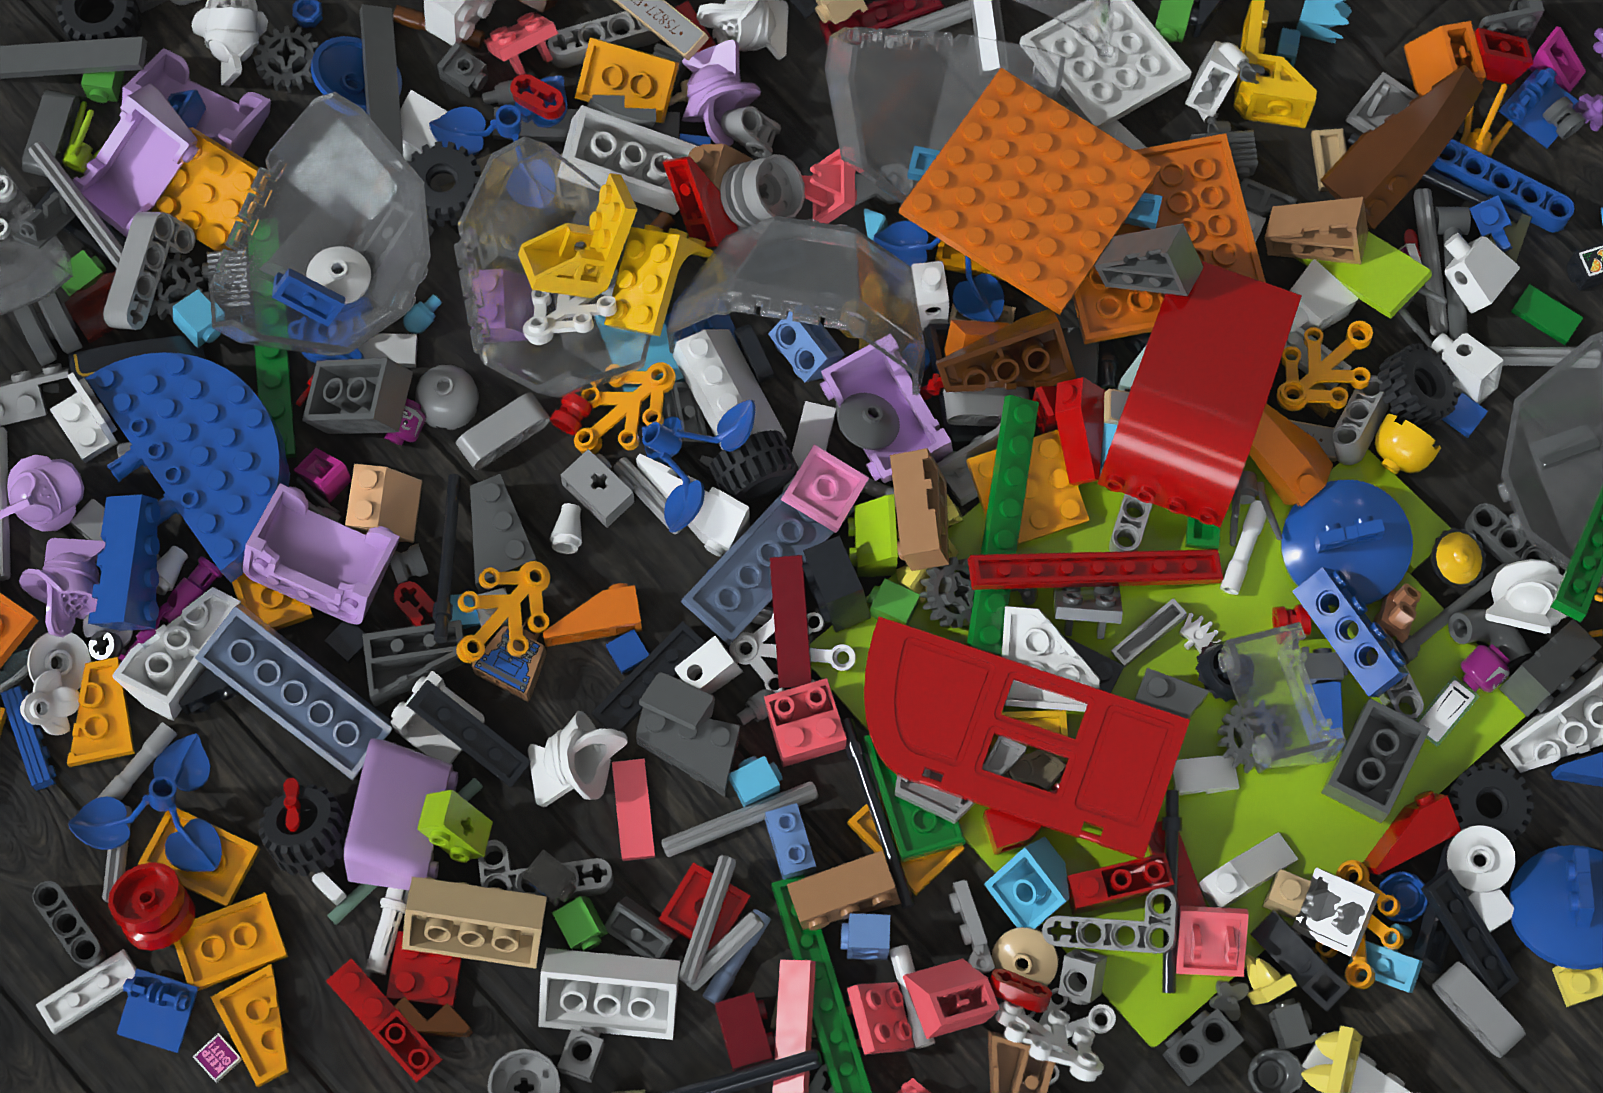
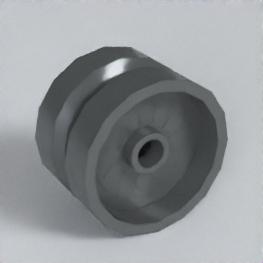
M52 285L36 292V299L42 312L37 313L31 300L25 297L10 304L41 366L57 360L58 354L52 342L55 338L63 352L67 354L83 348L75 331L77 327L65 303H61Z

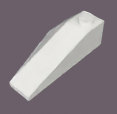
M639 453L636 458L637 469L667 500L670 493L677 486L683 485V481L677 478V473L670 467ZM688 476L690 479V483L696 480ZM712 487L709 492L705 491L703 505L699 513L687 526L705 544L704 547L716 556H721L749 529V507Z
M212 587L184 608L179 617L167 626L163 624L159 627L154 636L142 645L138 643L134 646L112 675L113 679L146 708L174 721L182 710L179 701L207 668L195 659L196 655L231 610L240 604L241 601Z
M1599 663L1578 678L1568 689L1560 693L1542 713L1538 712L1500 745L1520 773L1556 762L1560 758L1578 752L1581 754L1591 751V748L1603 745V663Z

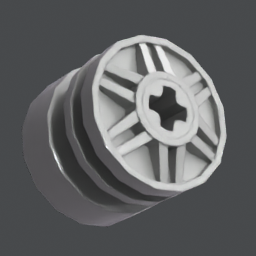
M776 154L731 166L723 175L720 186L721 202L726 214L732 222L743 228H755L793 218L801 210L805 198L804 182L799 169L787 157Z
M528 1049L511 1051L500 1058L491 1070L488 1081L489 1093H520L514 1091V1088L520 1087L521 1081H528V1086L534 1087V1091L528 1093L560 1092L558 1071L551 1060L538 1051Z

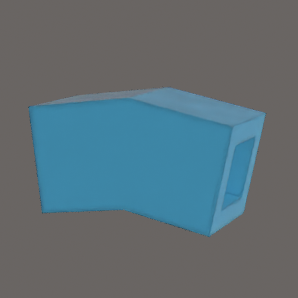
M1282 28L1276 56L1284 57L1294 67L1301 31Z

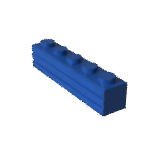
M17 686L1 692L0 694L31 786L38 791L56 784L54 779L57 776L55 768L48 761V758L51 757L47 746L43 747L41 741L44 739L43 732L40 727L37 728L36 725L28 723L20 711L22 701L29 695L28 690L24 691L21 686Z

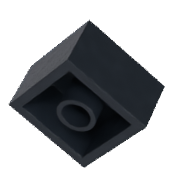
M840 536L803 550L806 563L802 567L807 578L806 581L813 598L815 597L824 623L831 622L836 633L871 619L862 585Z

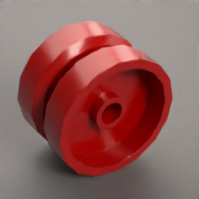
M151 862L140 864L126 871L114 883L109 893L108 907L117 924L121 926L129 942L139 949L158 950L178 942L189 931L195 919V905L189 893L183 887L176 872L166 864Z

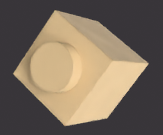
M1279 869L1272 880L1262 907L1271 911L1274 909L1278 914L1294 920L1301 911L1311 881Z

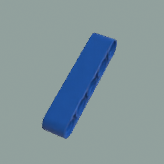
M1451 139L1441 152V154L1447 155L1450 160H1444L1439 156L1429 168L1486 196H1489V194L1499 195L1503 204L1532 217L1530 223L1549 232L1563 230L1574 213V203L1566 195L1454 139ZM1466 168H1473L1478 174H1471ZM1494 182H1501L1506 188H1499ZM1523 196H1529L1533 199L1534 203L1527 202ZM1551 210L1560 212L1562 217L1555 216Z

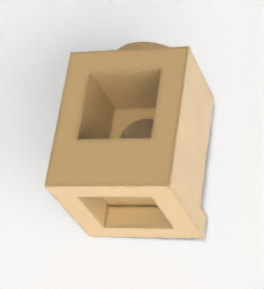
M816 0L818 6L815 7L818 16L824 23L832 21L835 25L850 18L852 13L858 9L861 12L868 10L864 0Z

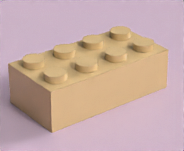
M412 877L405 909L402 949L536 969L547 896H540L530 892L507 891L496 887L473 886L463 882L439 881L429 877Z

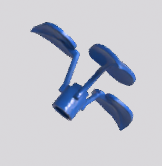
M562 76L540 79L558 89L563 95L566 108L563 115L557 119H545L515 102V106L509 104L501 106L496 112V120H491L490 126L486 130L484 116L472 107L452 109L438 119L429 122L430 130L437 142L442 141L443 147H447L448 142H453L457 150L463 146L467 149L468 156L470 154L475 155L482 150V137L489 136L495 128L502 137L512 138L520 165L512 166L507 170L504 177L506 193L515 202L535 208L546 207L552 200L556 188V178L552 166L541 157H534L525 162L518 135L522 129L521 120L525 123H529L532 120L535 125L543 128L554 126L563 120L567 112V98ZM530 86L524 89V91H528L531 94H533ZM543 100L545 102L546 108L549 105H557L555 100H553V102L551 103Z
M912 221L896 222L882 232L875 234L873 238L874 244L881 256L893 266L905 270H910L913 264L926 263V250H932L942 241L936 237L931 243L927 244L928 234L926 230ZM965 256L966 278L968 281H963L956 285L952 297L953 304L961 315L969 319L996 322L1004 308L1002 287L997 279L990 274L982 273L973 278L971 259Z
M746 400L728 410L718 422L717 432L719 435L714 437L685 432L682 420L675 416L664 419L663 425L658 422H652L648 427H642V441L647 457L664 465L668 463L683 481V485L677 486L670 493L665 503L664 518L669 527V532H677L692 522L703 505L705 495L703 483L699 480L690 483L689 477L671 459L681 449L682 437L716 444L721 442L722 449L734 451L741 447L750 436L755 419V401Z
M192 734L175 741L158 755L154 762V779L149 785V795L142 797V802L129 817H126L127 810L121 801L113 797H100L87 803L68 822L72 833L86 845L97 849L111 850L122 846L129 840L130 830L127 824L132 823L147 804H150L157 811L169 810L174 826L178 830L170 834L165 842L166 857L174 867L189 872L214 871L218 868L221 861L222 847L215 828L207 821L199 818L190 820L183 828L176 811L177 788L185 792L197 790L207 782L210 775L209 759L198 734Z

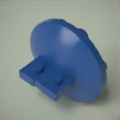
M1347 479L1327 482L1326 486L1305 505L1298 506L1294 504L1286 518L1282 531V558L1288 574L1297 586L1301 585L1322 567L1333 569V571L1337 569L1348 581L1349 585L1346 588L1353 597L1355 595L1358 596L1365 606L1381 600L1398 586L1409 567L1412 557V531L1400 505L1382 489L1358 480ZM1336 595L1329 600L1328 606L1339 607V599Z
M1568 845L1553 847L1534 855L1518 870L1509 892L1508 900L1514 907L1510 920L1515 932L1533 953L1560 967L1580 970L1603 967V852L1590 847Z

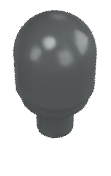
M512 80L495 85L494 91L482 93L484 104L489 105L498 102L500 107L508 104L515 105V100L510 90ZM519 89L520 93L522 94L524 92V89Z
M764 689L748 698V701L745 702L746 708L736 714L740 724L744 726L752 719L757 722L766 719L768 713L764 696L774 694L775 692Z

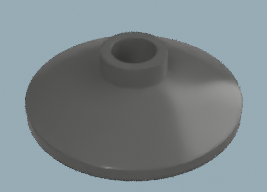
M871 393L853 394L843 401L838 410L837 419L841 432L851 443L860 448L868 450L883 449L892 444L899 433L900 422L895 409L888 401L878 395Z

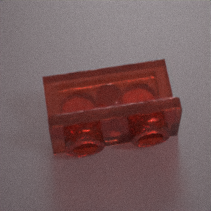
M116 271L104 274L97 280L96 284L86 290L76 291L65 302L69 313L89 343L115 329L106 324L104 308Z

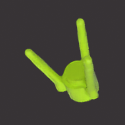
M84 101L81 102L69 144L62 159L63 164L80 173L85 172L88 162L96 158L102 149L101 147L93 156L91 154L93 148L83 142L94 114L93 110H88L83 121L87 103Z

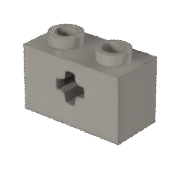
M588 449L561 474L562 485L608 528L635 502L632 491L634 487L623 475L617 477L610 470L611 465L605 457L599 453L595 456ZM596 483H597L598 485H600V486H602V485L605 484V485H606V488H605V489H602L601 487H597V488L595 489V488H594V485H595Z

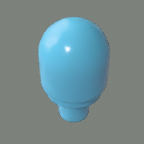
M433 294L424 304L421 301L417 304L415 303L404 316L403 324L406 330L413 334L424 332L434 321L433 319L436 315L433 312L442 302Z

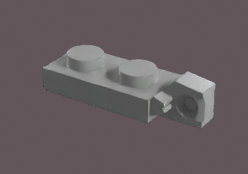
M965 880L955 882L952 887L953 893L949 894V899L954 913L960 912L964 925L959 926L964 944H971L973 949L968 962L982 974L989 973L995 970V966L968 883Z

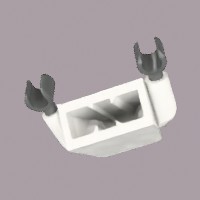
M1214 42L1195 77L1185 103L1198 111L1204 123H1209L1207 133L1231 131L1228 121H1217L1218 114L1216 111L1239 71L1242 81L1259 84L1256 80V73H1265L1263 66L1249 63L1248 57L1236 45L1230 42Z

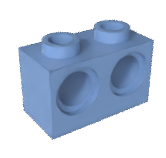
M808 306L790 309L768 333L775 343L776 349L786 357L792 365L795 374L804 382L822 379L821 371L837 363L845 355Z
M797 803L765 812V823L782 879L803 874L805 877L816 874L815 860Z
M849 914L848 923H842L841 949L847 950V959L887 960L890 949V915Z

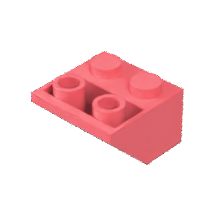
M827 678L764 696L773 737L783 767L845 749L847 739Z
M964 959L903 976L927 1039L985 1023L1000 1010L988 978Z

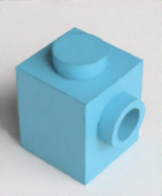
M199 289L173 306V322L197 348L206 342L211 343L215 341L223 331V315Z
M756 756L750 757L738 765L739 769L729 773L730 783L743 807L780 792L779 781L783 780L774 762L769 764L765 756L759 759Z

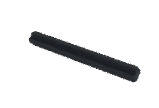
M811 1049L662 1093H733L820 1068L822 1060L819 1051Z

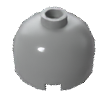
M438 365L429 369L420 377L415 390V402L421 405V411L426 415L425 422L430 426L454 430L466 425L476 414L479 392L473 378L464 369L454 365Z

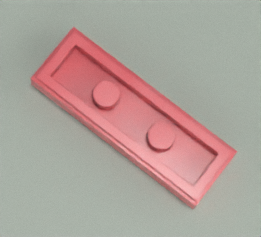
M645 758L612 762L622 861L655 858Z

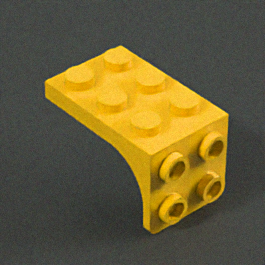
M645 224L644 229L631 227L612 297L616 300L617 312L612 316L606 317L604 325L660 337L682 263L690 255L713 258L714 251L705 247V241L691 237L687 239L688 233L670 228L669 232L665 233L662 228Z

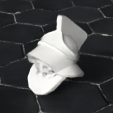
M207 0L206 6L196 12L192 20L193 32L204 37L206 47L221 61V86H229L241 75V62L246 61L252 55L254 48L259 44V36L267 31L268 19L262 11H257L256 0Z
M726 0L725 4L709 3L699 7L696 16L697 20L702 26L714 28L713 38H717L718 44L728 40H735L739 44V51H755L767 47L778 60L786 55L788 4L786 1Z
M1529 559L1517 561L1503 567L1496 574L1491 588L1494 604L1486 610V620L1541 633H1551V627L1557 625L1561 619L1569 617L1550 607L1563 578L1560 574L1558 563Z
M577 711L563 730H558L557 733L548 738L545 748L530 744L528 754L531 761L530 768L536 803L546 807L574 788L584 799H599L604 794L610 758L628 743L625 733L614 729H596L584 712Z

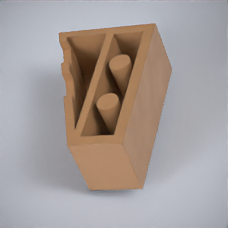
M1364 197L1272 206L1265 234L1268 255L1361 264L1368 237Z
M928 448L890 455L897 512L896 518L900 541L897 542V550L900 559L905 560L911 571L949 565L947 481Z
M883 851L787 884L803 930L807 928L811 931L818 930L827 926L830 922L848 919L849 914H863L900 904Z
M988 1030L991 1093H1047L1055 1062L1037 1060L1029 1054L1031 1044L1012 1042L1003 1034Z

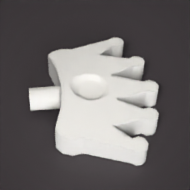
M1189 613L1179 634L1188 639L1184 644L1187 650L1194 645L1199 654H1201L1202 647L1208 646L1210 642L1218 643L1221 640L1212 641L1214 636H1217L1218 630L1207 633L1208 629L1212 626V622H1208L1200 627L1203 616H1200L1191 623L1193 613Z

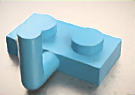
M1393 924L1390 927L1401 932L1404 939H1409L1412 936V930L1408 926ZM1391 933L1387 938L1388 944H1394L1397 940L1396 933ZM1366 941L1367 962L1375 971V980L1408 993H1413L1423 961L1399 953L1397 950H1390L1385 946L1382 947ZM1352 956L1350 957V960H1349L1348 965H1349L1351 962H1353ZM1361 971L1359 975L1367 977V972Z

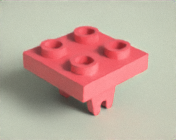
M534 13L525 14L517 19V24L509 28L506 26L500 27L490 33V38L484 40L491 54L503 62L509 59L517 75L526 74L518 54L534 46L537 47L544 61L546 60L548 63L553 60L545 40L557 35L558 32L552 21L538 13L535 15Z
M843 145L821 162L810 167L813 176H802L805 199L813 202V225L824 227L855 206L857 199V190L855 189V173L857 170L855 147Z
M1179 906L1176 974L1244 977L1248 910Z
M898 982L857 984L847 988L851 1006L846 1007L848 1015H854L860 1037L856 1040L857 1047L863 1048L864 1055L901 1052L915 1048L912 1028L907 1020L903 1005L904 999L899 990Z

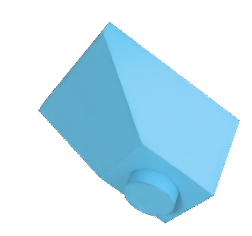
M1046 837L1024 847L984 883L985 887L1017 928L1029 927L1036 929L1069 900L1066 863Z

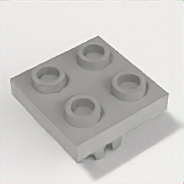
M1382 72L1348 115L1346 121L1363 133L1369 129L1374 130L1385 123V118L1393 113L1398 114L1408 107V103L1418 95L1385 72Z
M1315 868L1300 913L1296 916L1292 927L1306 937L1348 956L1355 957L1380 894L1326 870Z

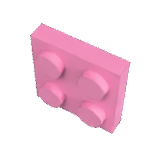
M814 444L781 500L837 533L869 477Z

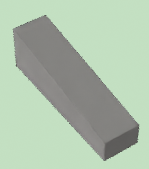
M1172 598L1113 648L1111 653L1125 668L1186 619L1187 613Z

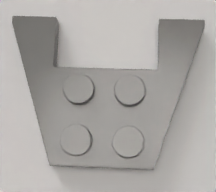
M999 736L982 769L1003 776L1025 754L1027 747L1011 739ZM925 769L923 776L942 781L943 778L942 774ZM897 775L895 796L954 824L975 804L927 785L906 780Z

